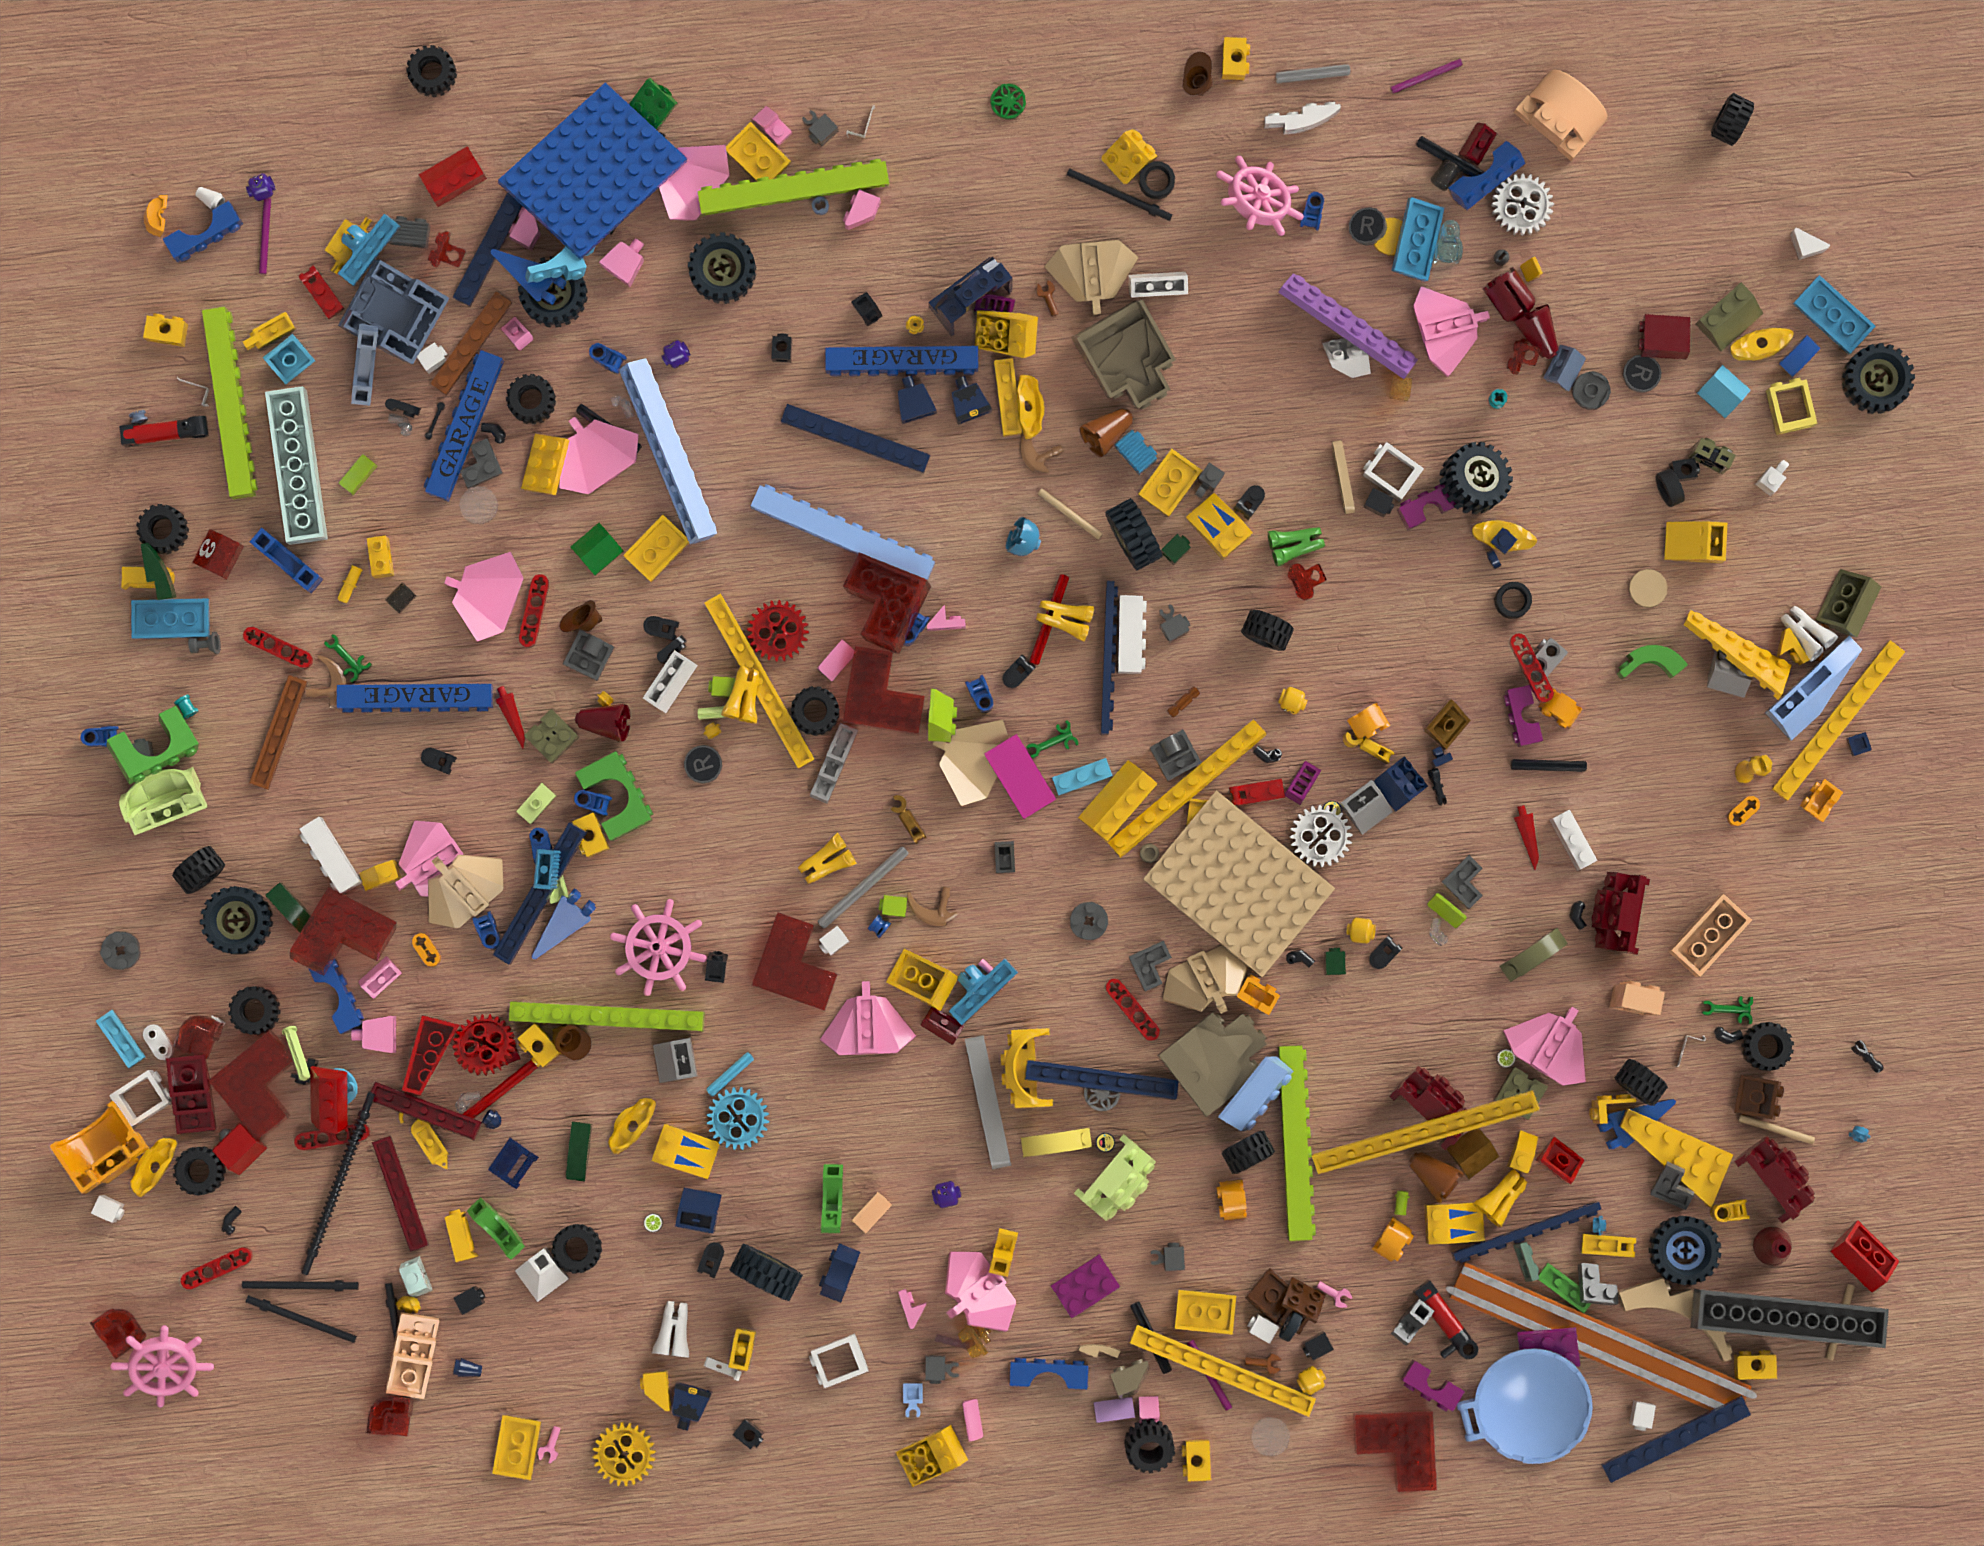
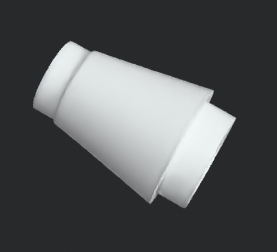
M199 187L196 191V197L211 210L225 203V198L221 193Z

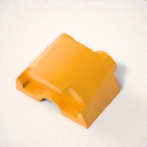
M160 195L148 204L143 215L146 230L160 238L165 226V219L160 214H163L166 209L168 195Z
M1552 688L1554 692L1553 698L1546 703H1540L1538 706L1542 709L1540 712L1549 718L1551 715L1558 719L1556 723L1564 729L1566 727L1570 729L1583 709L1577 706V702L1562 692L1560 694Z
M1377 703L1347 720L1358 740L1364 736L1368 739L1377 734L1375 730L1378 728L1382 731L1390 726Z
M1826 779L1821 783L1816 782L1810 789L1812 794L1809 798L1806 796L1800 804L1803 810L1821 823L1824 822L1832 807L1843 794L1841 790Z
M1250 974L1236 997L1253 1008L1270 1015L1280 995L1276 993V988L1269 984H1266L1264 987L1259 984L1260 979Z
M1243 1180L1219 1182L1220 1186L1216 1187L1217 1197L1222 1199V1206H1219L1220 1218L1223 1217L1224 1221L1247 1218Z
M1392 1217L1372 1250L1390 1262L1393 1260L1398 1261L1403 1254L1402 1248L1405 1244L1409 1245L1414 1237L1411 1234L1412 1229Z

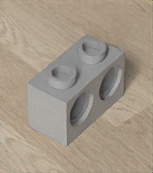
M1549 638L1547 641L1545 639L1541 641L1537 646L1539 651L1535 655L1538 661L1542 663L1543 671L1546 677H1548L1567 655L1568 651L1555 640ZM1547 647H1552L1555 650L1553 657L1547 655ZM1530 655L1524 661L1526 665H1530L1532 663V657ZM1537 671L1532 672L1531 675L1540 681L1541 674Z

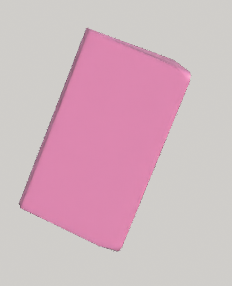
M841 640L817 669L829 680L833 681L857 652L844 640Z
M386 956L362 977L358 983L374 999L402 972Z
M978 1400L963 1401L968 1441L980 1439L983 1437Z

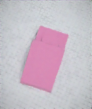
M767 106L752 119L778 146L792 134V131L779 119L777 113Z
M516 317L500 328L519 351L533 341V336Z
M945 605L927 624V631L966 628L965 619H961V616H951L950 620H946Z
M903 1289L898 1291L909 1327L913 1329L927 1302L912 1307L911 1304L914 1303L911 1292L907 1293V1290Z
M1158 1396L1139 1397V1423H1142L1144 1419L1146 1421L1155 1419V1422H1158L1160 1418Z

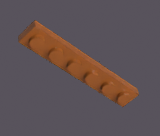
M497 291L494 293L430 383L433 387L446 396L512 305L510 300Z
M288 676L249 782L250 784L269 790L308 684L307 681Z

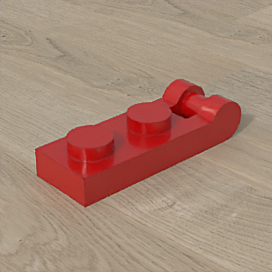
M312 265L309 271L304 274L301 273L298 277L327 318L331 319L345 308L315 266ZM315 276L317 280L311 284L308 280Z
M1282 779L1229 787L1233 797L1231 803L1235 806L1285 798ZM1245 791L1246 798L1240 799L1239 792Z

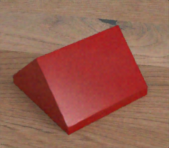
M239 1123L212 1151L228 1170L241 1175L267 1149V1146Z
M1556 1137L1550 1140L1536 1159V1161L1563 1182L1570 1185L1585 1161Z

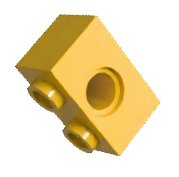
M1224 37L1222 79L1244 80L1245 75L1249 74V63H1246V56L1250 55V44H1247V38ZM1233 55H1238L1241 58V61L1234 62L1232 61L1231 57Z
M161 314L147 315L143 335L146 341L185 347L188 324L183 321V318L172 316V319H167ZM166 325H170L169 332L163 334V327Z
M386 535L367 538L372 577L377 579L394 576L389 538Z
M594 812L572 821L573 824L584 831H593L594 833L593 840L586 841L583 838L579 845L582 855L586 854V857L589 858L610 849Z
M534 1023L517 1038L520 1041L518 1044L525 1053L527 1051L530 1052L533 1056L531 1060L538 1067L540 1065L546 1067L561 1054L556 1050L550 1037L537 1023ZM537 1041L543 1044V1049L540 1052L534 1050V1043Z
M736 1328L729 1368L749 1370L756 1336L755 1330Z
M1759 1350V1354H1751V1351H1739L1738 1355H1734L1735 1378L1738 1380L1777 1379L1776 1355L1771 1354L1770 1350ZM1757 1359L1760 1363L1759 1368L1753 1370L1751 1363Z
M1185 1440V1445H1182V1457H1186V1465H1183V1477H1187V1481H1211L1209 1440ZM1198 1455L1201 1457L1202 1460L1199 1465L1191 1464L1193 1456Z

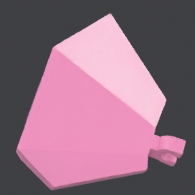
M725 145L677 148L687 158V162L659 187L670 220H697L701 215L698 191H701V187L712 186V189L720 188V184H724L729 178Z
M1420 287L1413 304L1429 361L1444 375L1449 377L1478 339L1477 323L1487 321L1490 318L1489 313L1485 311L1474 314L1473 309H1470L1466 302L1424 287Z
M573 417L569 420V423L577 434L568 438L570 441L560 477L559 488L590 494L620 475L622 471L636 463L639 434L598 420H593L586 428H583L579 420Z
M508 552L466 566L461 582L446 577L444 584L458 589L452 603L478 642L504 632L524 578L512 553Z
M414 821L399 861V866L406 874L405 877L395 882L399 891L412 882L420 896L428 897V879L441 873L434 866L432 860L438 856L448 867L457 854L463 855L442 823Z
M870 981L862 982V996L846 1000L820 1041L838 1055L898 1053L916 1035L887 998L870 996Z
M1574 1007L1567 1011L1565 1018L1547 1013L1503 1031L1513 1055L1557 1083L1565 1086L1586 1082L1582 1033L1576 1028V1025L1572 1024L1578 1013V1010Z
M950 1252L945 1294L956 1300L958 1304L946 1312L948 1316L953 1318L964 1311L967 1323L970 1326L1004 1332L1008 1331L1016 1300L1005 1286L1007 1282L1001 1275L989 1273L990 1264L982 1253Z

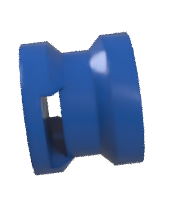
M878 914L868 927V930L870 932L874 931L876 936L881 938L891 923L884 921L882 916Z

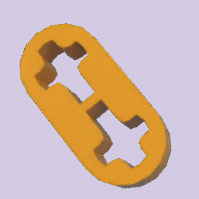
M1755 796L1744 798L1728 813L1727 820L1732 826L1744 824L1758 811L1760 801ZM1747 800L1755 802L1753 805L1754 809L1749 808L1747 811L1744 809L1748 806ZM1742 812L1743 814L1739 817L1741 821L1734 822L1732 820L1734 818L1732 814H1738Z
M416 934L412 939V945L427 966H437L441 961L439 951L426 934ZM419 937L421 939H426V941L424 942L425 946L427 947L426 949H424L421 945L417 946L416 943L419 942ZM428 950L432 955L436 954L437 956L434 958V963L432 961H427V959L429 958V955L427 954Z

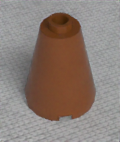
M1118 409L1084 423L1079 428L1080 435L1084 443L1089 442L1092 446L1089 448L1091 452L1101 458L1110 451L1131 426L1133 416L1127 409Z
M1422 1151L1419 1154L1415 1152L1409 1160L1411 1162L1410 1168L1439 1203H1442V1197L1446 1199L1459 1183L1456 1180L1464 1175L1461 1170Z

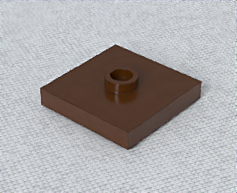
M1269 1268L1245 1299L1269 1320L1276 1323L1286 1310L1281 1305L1288 1283Z

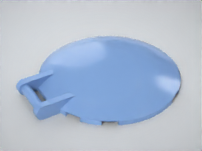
M1524 1349L1509 1353L1493 1363L1482 1376L1475 1398L1458 1402L1457 1409L1461 1413L1466 1432L1464 1436L1467 1442L1485 1438L1497 1452L1509 1459L1512 1458L1528 1464H1541L1565 1456L1581 1442L1588 1430L1592 1417V1398L1585 1378L1569 1360L1547 1350ZM1469 1408L1474 1410L1478 1431L1473 1432L1468 1413Z

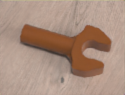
M1047 280L1049 290L1047 292L1042 291L1040 284H1038L1036 293L1038 297L1045 298L1053 317L1059 314L1052 297L1053 292H1055V286Z
M1270 1353L1266 1359L1246 1357L1245 1365L1266 1367L1268 1373L1274 1374L1281 1369L1272 1367L1271 1362L1273 1360L1281 1361L1282 1359L1278 1355Z

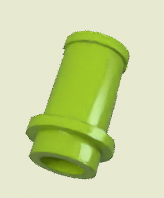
M1397 1191V1194H1395L1396 1205L1394 1214L1407 1215L1408 1198H1410L1409 1192Z

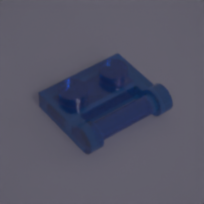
M509 1138L488 1170L517 1189L523 1176L539 1157L514 1139ZM522 1154L527 1156V1159L513 1179L508 1176Z

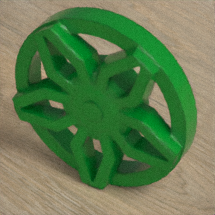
M1002 84L993 91L991 108L998 117L1007 120L1014 119L1024 111L1026 97L1018 86ZM1003 88L1007 90L1008 94L1003 93ZM1009 88L1016 89V91H1013L1012 94H1010ZM999 90H1001V95H1002V97H1001V96H996V97H995L996 93H997ZM1020 93L1018 97H1014V94ZM1021 97L1023 98V105H1022V106L1020 105L1019 102H1016V101H1018ZM1000 99L1001 102L998 103V102H995L994 100ZM994 105L1002 106L1000 108V113L996 110ZM1010 109L1017 112L1014 115L1007 116L1010 113Z

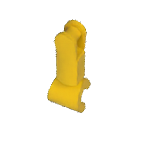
M1346 732L1343 735V742L1347 747L1353 748L1360 745L1359 749L1386 764L1390 763L1391 755L1395 754L1392 750L1366 737L1358 740L1354 734L1356 740H1353L1350 733ZM1379 750L1384 752L1383 756L1378 754Z

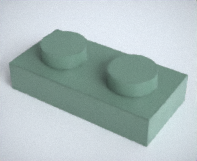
M1527 1242L1514 1244L1513 1246L1525 1281L1538 1280L1539 1269L1533 1261L1532 1248Z

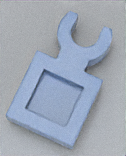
M903 1383V1403H909L906 1409V1417H909L911 1409L916 1410L917 1417L920 1416V1408L917 1406V1403H923V1383Z

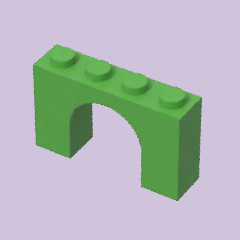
M177 706L159 714L158 721L167 734L170 745L165 752L158 756H144L137 752L124 731L107 739V748L129 784L133 782L139 783L145 779V776L151 773L155 775L162 771L163 767L167 765L173 766L180 761L179 759L185 756L188 758L197 753L199 743Z
M616 751L575 772L584 790H588L606 780L620 781L626 787L629 800L624 811L601 823L610 841H614L653 820L651 816L654 815L650 806H645L642 800L645 796L640 787L636 789L633 783L636 779L632 771L628 772L625 767L627 764L623 754L619 755Z

